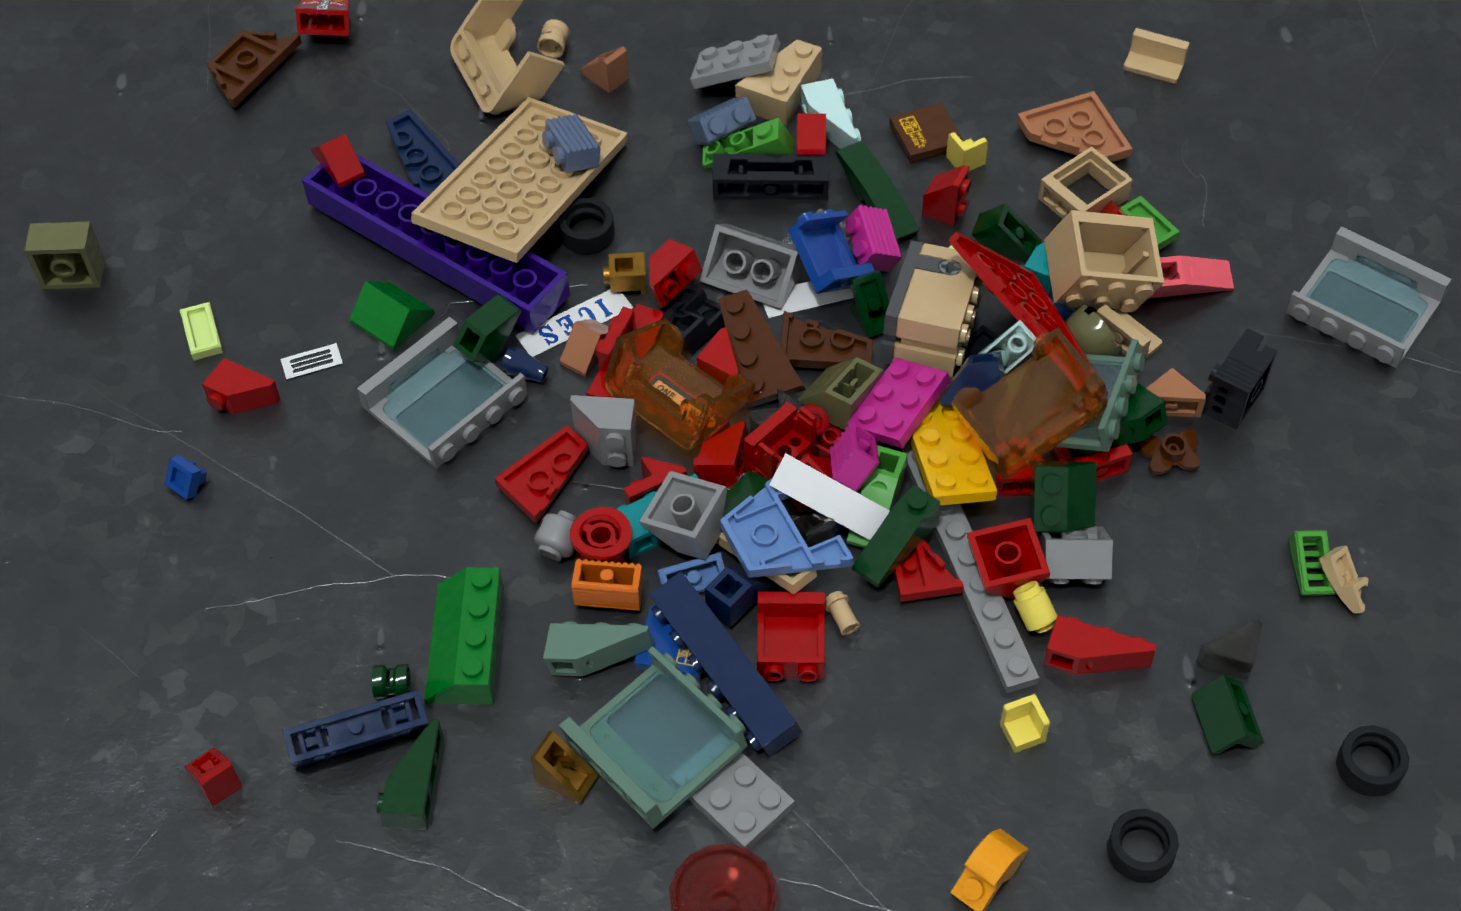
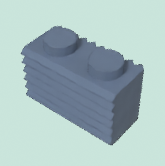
M737 97L731 98V100H727L721 105H717V107H712V109H708L698 114V116L689 118L687 123L696 144L709 145L755 123L756 117L748 98Z
M576 113L573 116L569 114L567 117L564 115L562 118L559 116L557 119L553 118L550 120L548 118L546 120L545 131L542 132L543 144L545 148L552 150L556 164L561 165L566 174L599 167L601 147Z

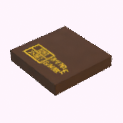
M942 102L889 117V124L910 163L946 153L948 134L955 132L963 141Z

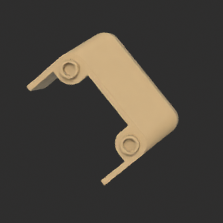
M478 0L451 41V55L481 110L485 113L498 115L518 108L528 97L540 100L565 66L563 61L529 51L520 64L516 65L508 51L516 39V29L511 19L524 0Z

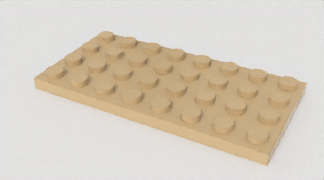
M528 97L411 213V223L517 263L627 143L628 133L578 115L601 147L599 167L566 174L563 167L556 164L552 150L545 148L542 132L545 131V124L548 118L552 120L553 118L557 119L559 116L561 118L564 115L567 117L569 114L573 116L574 113Z

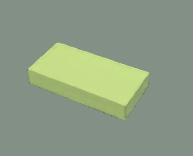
M210 302L180 309L193 361L223 353Z

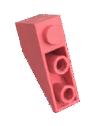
M1181 255L1160 257L1164 284L1149 298L1234 290L1229 261Z

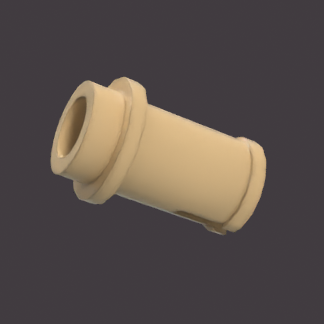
M836 591L825 598V610L831 612L841 635L845 636L857 631L860 628V623L848 604L850 600L848 595L843 594L842 591Z

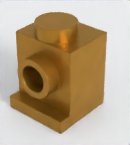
M644 252L608 254L609 266L603 267L604 284H610L611 292L641 291V294H647Z

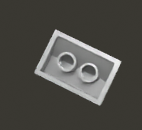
M727 223L716 224L699 281L732 293L747 289L753 300L782 309L800 278L803 263L796 247Z

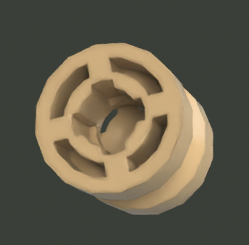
M559 20L546 21L542 28V35L537 43L538 51L543 56L549 58L561 57L570 31L568 26Z

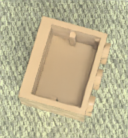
M1071 210L1044 239L1054 304H1062L1070 308L1086 305L1094 307L1096 310L1106 304L1111 309L1132 312L1137 310L1140 305L1164 284L1153 218Z

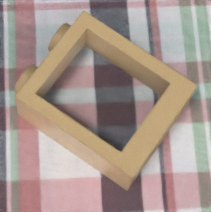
M1091 146L1042 178L1038 199L1062 219L1071 210L1100 213L1111 200L1119 206L1129 199L1133 179L1110 162L1105 155L1100 154ZM1086 174H1089L1109 190L1088 205L1067 188Z

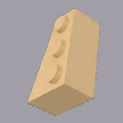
M795 40L777 54L772 71L745 77L735 85L736 98L747 97L755 116L767 120L779 118L784 126H787L800 106L801 85L815 82L821 73L822 48Z

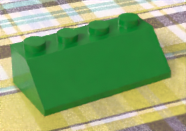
M466 567L437 585L425 704L493 705L504 591L500 567Z

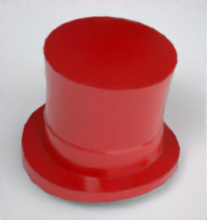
M597 507L582 513L574 520L570 528L569 538L571 545L578 552L577 559L580 558L582 561L593 559L595 562L598 560L604 562L606 560L608 563L613 561L615 564L617 562L623 564L625 563L624 552L629 547L632 539V529L629 520L619 510L611 507Z

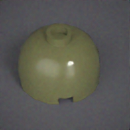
M1082 305L1069 316L1065 323L1084 354L1118 356L1122 353L1121 345L1115 349L1112 341L1116 337L1106 323L1094 311L1090 315L1085 312L1088 306Z

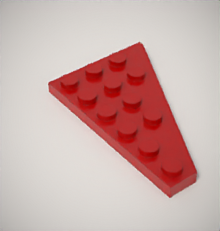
M956 231L948 241L981 278L984 287L1002 302L1017 321L1021 320L1041 342L1039 346L1073 383L1072 386L1082 397L1089 396L1101 401L1108 394L1107 389L1036 274Z

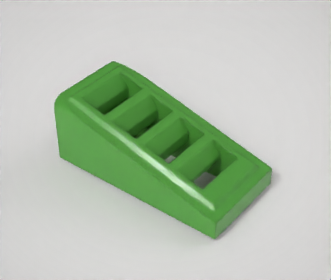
M1327 530L1294 531L1288 539L1301 596L1334 595L1335 590L1330 584L1319 558L1330 551ZM1304 546H1315V551H1304ZM1317 557L1318 562H1306L1305 558ZM1307 569H1320L1321 574H1307ZM1323 580L1324 586H1309L1308 581Z

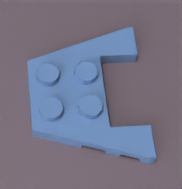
M772 478L765 483V488L752 497L750 495L720 519V527L749 578L843 568L853 565L854 558L840 535L812 547L807 546L781 502L790 498V496L770 486Z

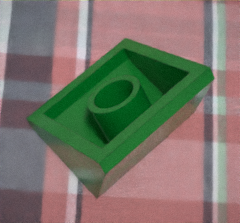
M365 281L349 320L350 323L395 351L432 317L435 311L391 282Z

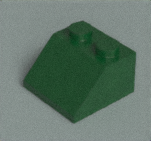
M1031 461L1029 518H1031L1035 532H1069L1095 527L1097 462Z

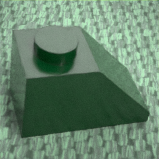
M1006 203L980 213L972 232V236L981 245L1006 258L1025 263L1036 246L1042 243V240Z

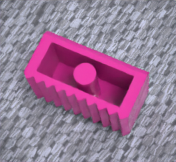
M859 205L845 222L846 230L850 234V239H852L853 254L857 258V263H872L875 270L890 272L902 259L887 209L882 210V208L877 209V207L872 208V206L867 207L866 205L863 207Z
M851 422L848 423L849 427L845 428V432H841V437H837L838 442H833L834 446L830 447V466L832 467L833 475L831 478L857 492L880 462L878 459L876 437Z

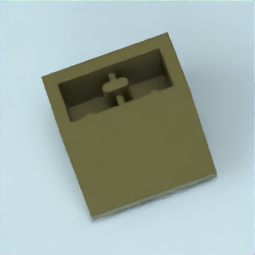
M858 357L827 367L795 401V407L801 408L807 404L820 405L826 411L829 423L845 430L848 427L847 423L882 377L883 369Z

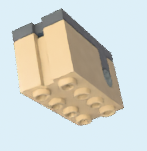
M911 240L885 314L880 363L891 364L896 357L946 371L949 377H953L956 366H962L965 348H962V346L967 347L971 334L969 327H974L977 310L974 309H979L982 298L980 286L983 285V281L955 249L927 243L923 245L922 242Z

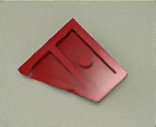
M925 540L893 571L900 602L963 593V582L960 578L955 579L945 568L946 563L930 550V546Z

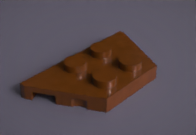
M241 30L207 63L208 70L233 107H237L302 43L300 34L292 33L291 38L277 37L276 32L258 33Z

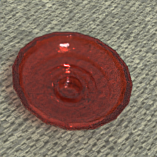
M731 844L707 846L689 855L677 868L670 886L672 911H774L778 900L776 880L766 862L749 849Z

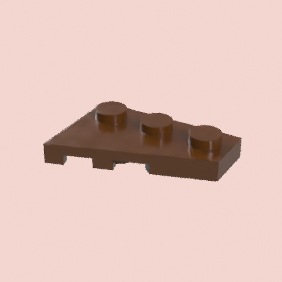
M784 311L780 346L792 367L826 369L855 357L872 364V339L841 329L833 331L821 327L820 322L811 319L805 322L794 318L793 313Z

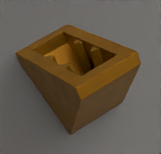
M554 731L547 733L531 757L535 781L577 803H581L599 775Z

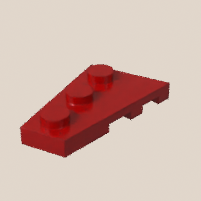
M566 425L495 477V485L537 524L589 451L588 443L571 427Z

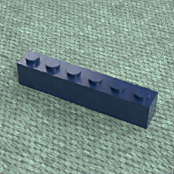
M682 571L649 594L655 603V606L651 608L654 615L662 625L667 621L674 629L669 635L680 649L687 646L692 653L687 659L699 675L704 671L708 674L711 680L706 684L718 700L723 696L730 704L726 711L730 716L732 714L735 715L741 723L743 722L749 732L745 736L757 752L763 748L767 755L771 757L803 733L795 719Z

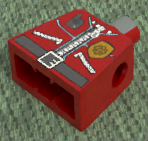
M302 0L296 6L297 34L350 35L349 0Z

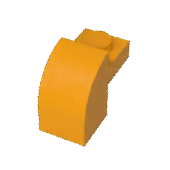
M1001 828L992 831L970 855L964 864L967 867L950 893L974 911H985L1002 883L1013 877L1030 849Z

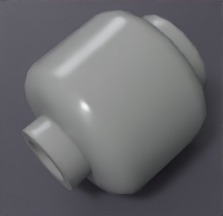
M559 510L558 514L549 513L545 515L534 536L535 543L538 546L537 551L555 561H561L562 558L572 556L575 549L571 545L569 537L571 525L576 517L562 510Z

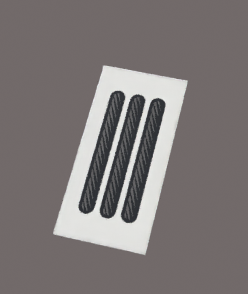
M337 343L280 359L286 380L343 364Z

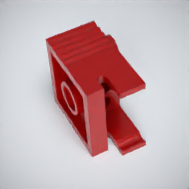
M787 401L744 438V472L750 471L771 479L785 453L799 461L808 455L815 456L816 416L803 406L799 408L800 412L797 414V408Z

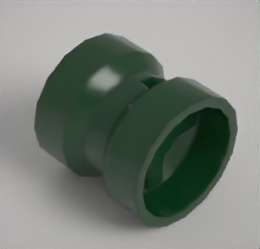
M397 664L395 668H387L385 665H374L372 669V692L374 699H386L388 695L398 696L411 692L409 664Z

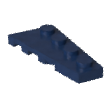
M410 109L386 121L388 131L411 184L430 195L460 164Z

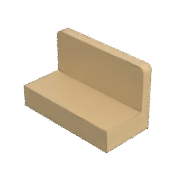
M1136 28L1133 33L1130 52L1123 69L1176 84L1184 67L1190 42Z
M1105 304L1097 310L1096 314L1106 323L1116 337L1112 341L1113 345L1116 348L1121 345L1122 353L1125 355L1132 339L1138 340L1140 353H1144L1145 359L1162 346L1160 338L1129 314L1122 312L1121 309L1112 310Z

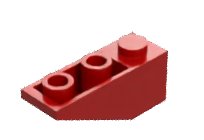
M1057 615L1043 665L1075 675L1151 667L1157 645L1149 643L1140 637H1129L1116 633L1107 627H1096L1083 623L1074 617Z

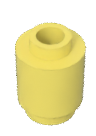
M1031 581L1014 590V604L1028 631L1043 633L1054 626L1057 613L1044 587H1040L1037 581Z

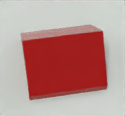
M1031 518L967 533V539L986 592L1015 599L1013 592L1019 586L1031 581H1037L1040 584L1050 576V571Z

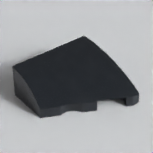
M688 284L682 290L683 295L680 302L674 303L672 307L673 314L667 319L664 330L678 346L693 354L724 324L720 303L708 299L703 289Z

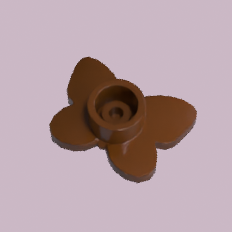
M1193 429L1184 430L1179 434L1171 433L1163 439L1151 435L1143 441L1136 442V446L1143 457L1151 459L1149 471L1154 475L1166 474L1173 466H1179L1187 471H1194L1201 464L1199 456L1195 453L1198 440L1197 434Z

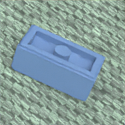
M720 552L709 555L706 560L698 558L656 570V575L661 586L682 571L699 593L705 591V588L725 567Z

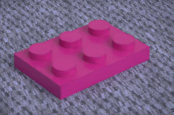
M895 357L848 423L853 422L876 437V441L903 448L951 381L949 374L946 371Z

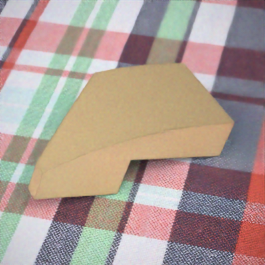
M1347 545L1335 547L1319 558L1322 568L1333 589L1353 614L1362 613L1365 611V604H1363L1361 599L1362 587L1368 586L1369 578H1358Z

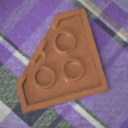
M1094 91L1017 114L1016 122L1031 142L1074 155H1079L1092 146L1100 154L1105 155L1110 162L1131 157L1133 148Z

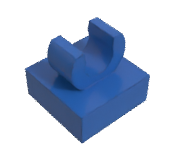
M177 455L169 460L165 485L188 500L196 497L198 485L203 484L206 480L207 470H201L195 466L196 462L188 461L181 455Z

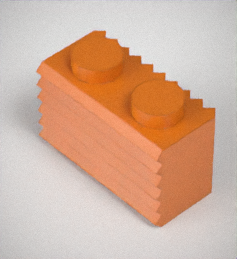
M580 558L575 561L571 586L574 605L640 611L644 588L642 566L639 563L628 565L626 562L623 564L617 562L615 564L613 561L608 563L606 560L604 562L600 560L595 562L593 559L590 561L587 559L583 561Z

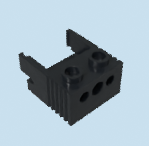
M1247 328L1223 364H1216L1208 378V381L1211 383L1205 391L1206 405L1203 413L1235 430L1239 428L1250 409H1252L1264 391L1277 350L1265 346L1262 351H1257L1261 341L1264 339L1263 335Z

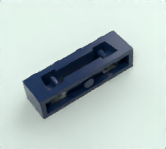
M415 690L286 728L282 732L290 762L295 769L422 731L428 725V720L420 692Z

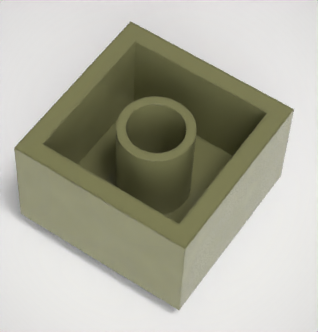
M90 221L30 224L24 251L41 289L101 287L105 258Z

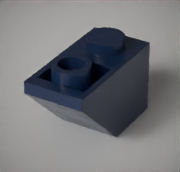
M1001 351L970 355L944 389L940 399L941 406L950 405L953 408H959L968 405L969 402L982 401L984 404H990L1004 398L1007 382Z
M741 564L727 566L705 588V603L718 619L732 627L758 601V591L766 592L774 584V581L766 576L749 578Z

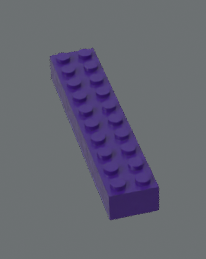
M358 154L356 156L365 172V176L341 188L338 187L321 164L302 180L308 204L482 305L486 304L497 294H501L522 310L515 324L532 334L570 296L568 273L530 251H527L515 263L411 223V213L429 194Z

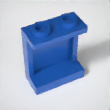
M828 209L819 214L806 212L796 219L797 223L788 229L817 294L851 288L849 279L875 271L872 263L857 265L839 226V223L848 217L846 210L834 212L833 209Z

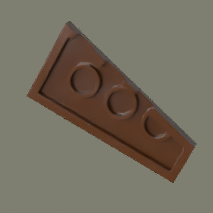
M748 290L719 298L725 327L727 328L739 372L744 404L747 409L805 391L804 385Z

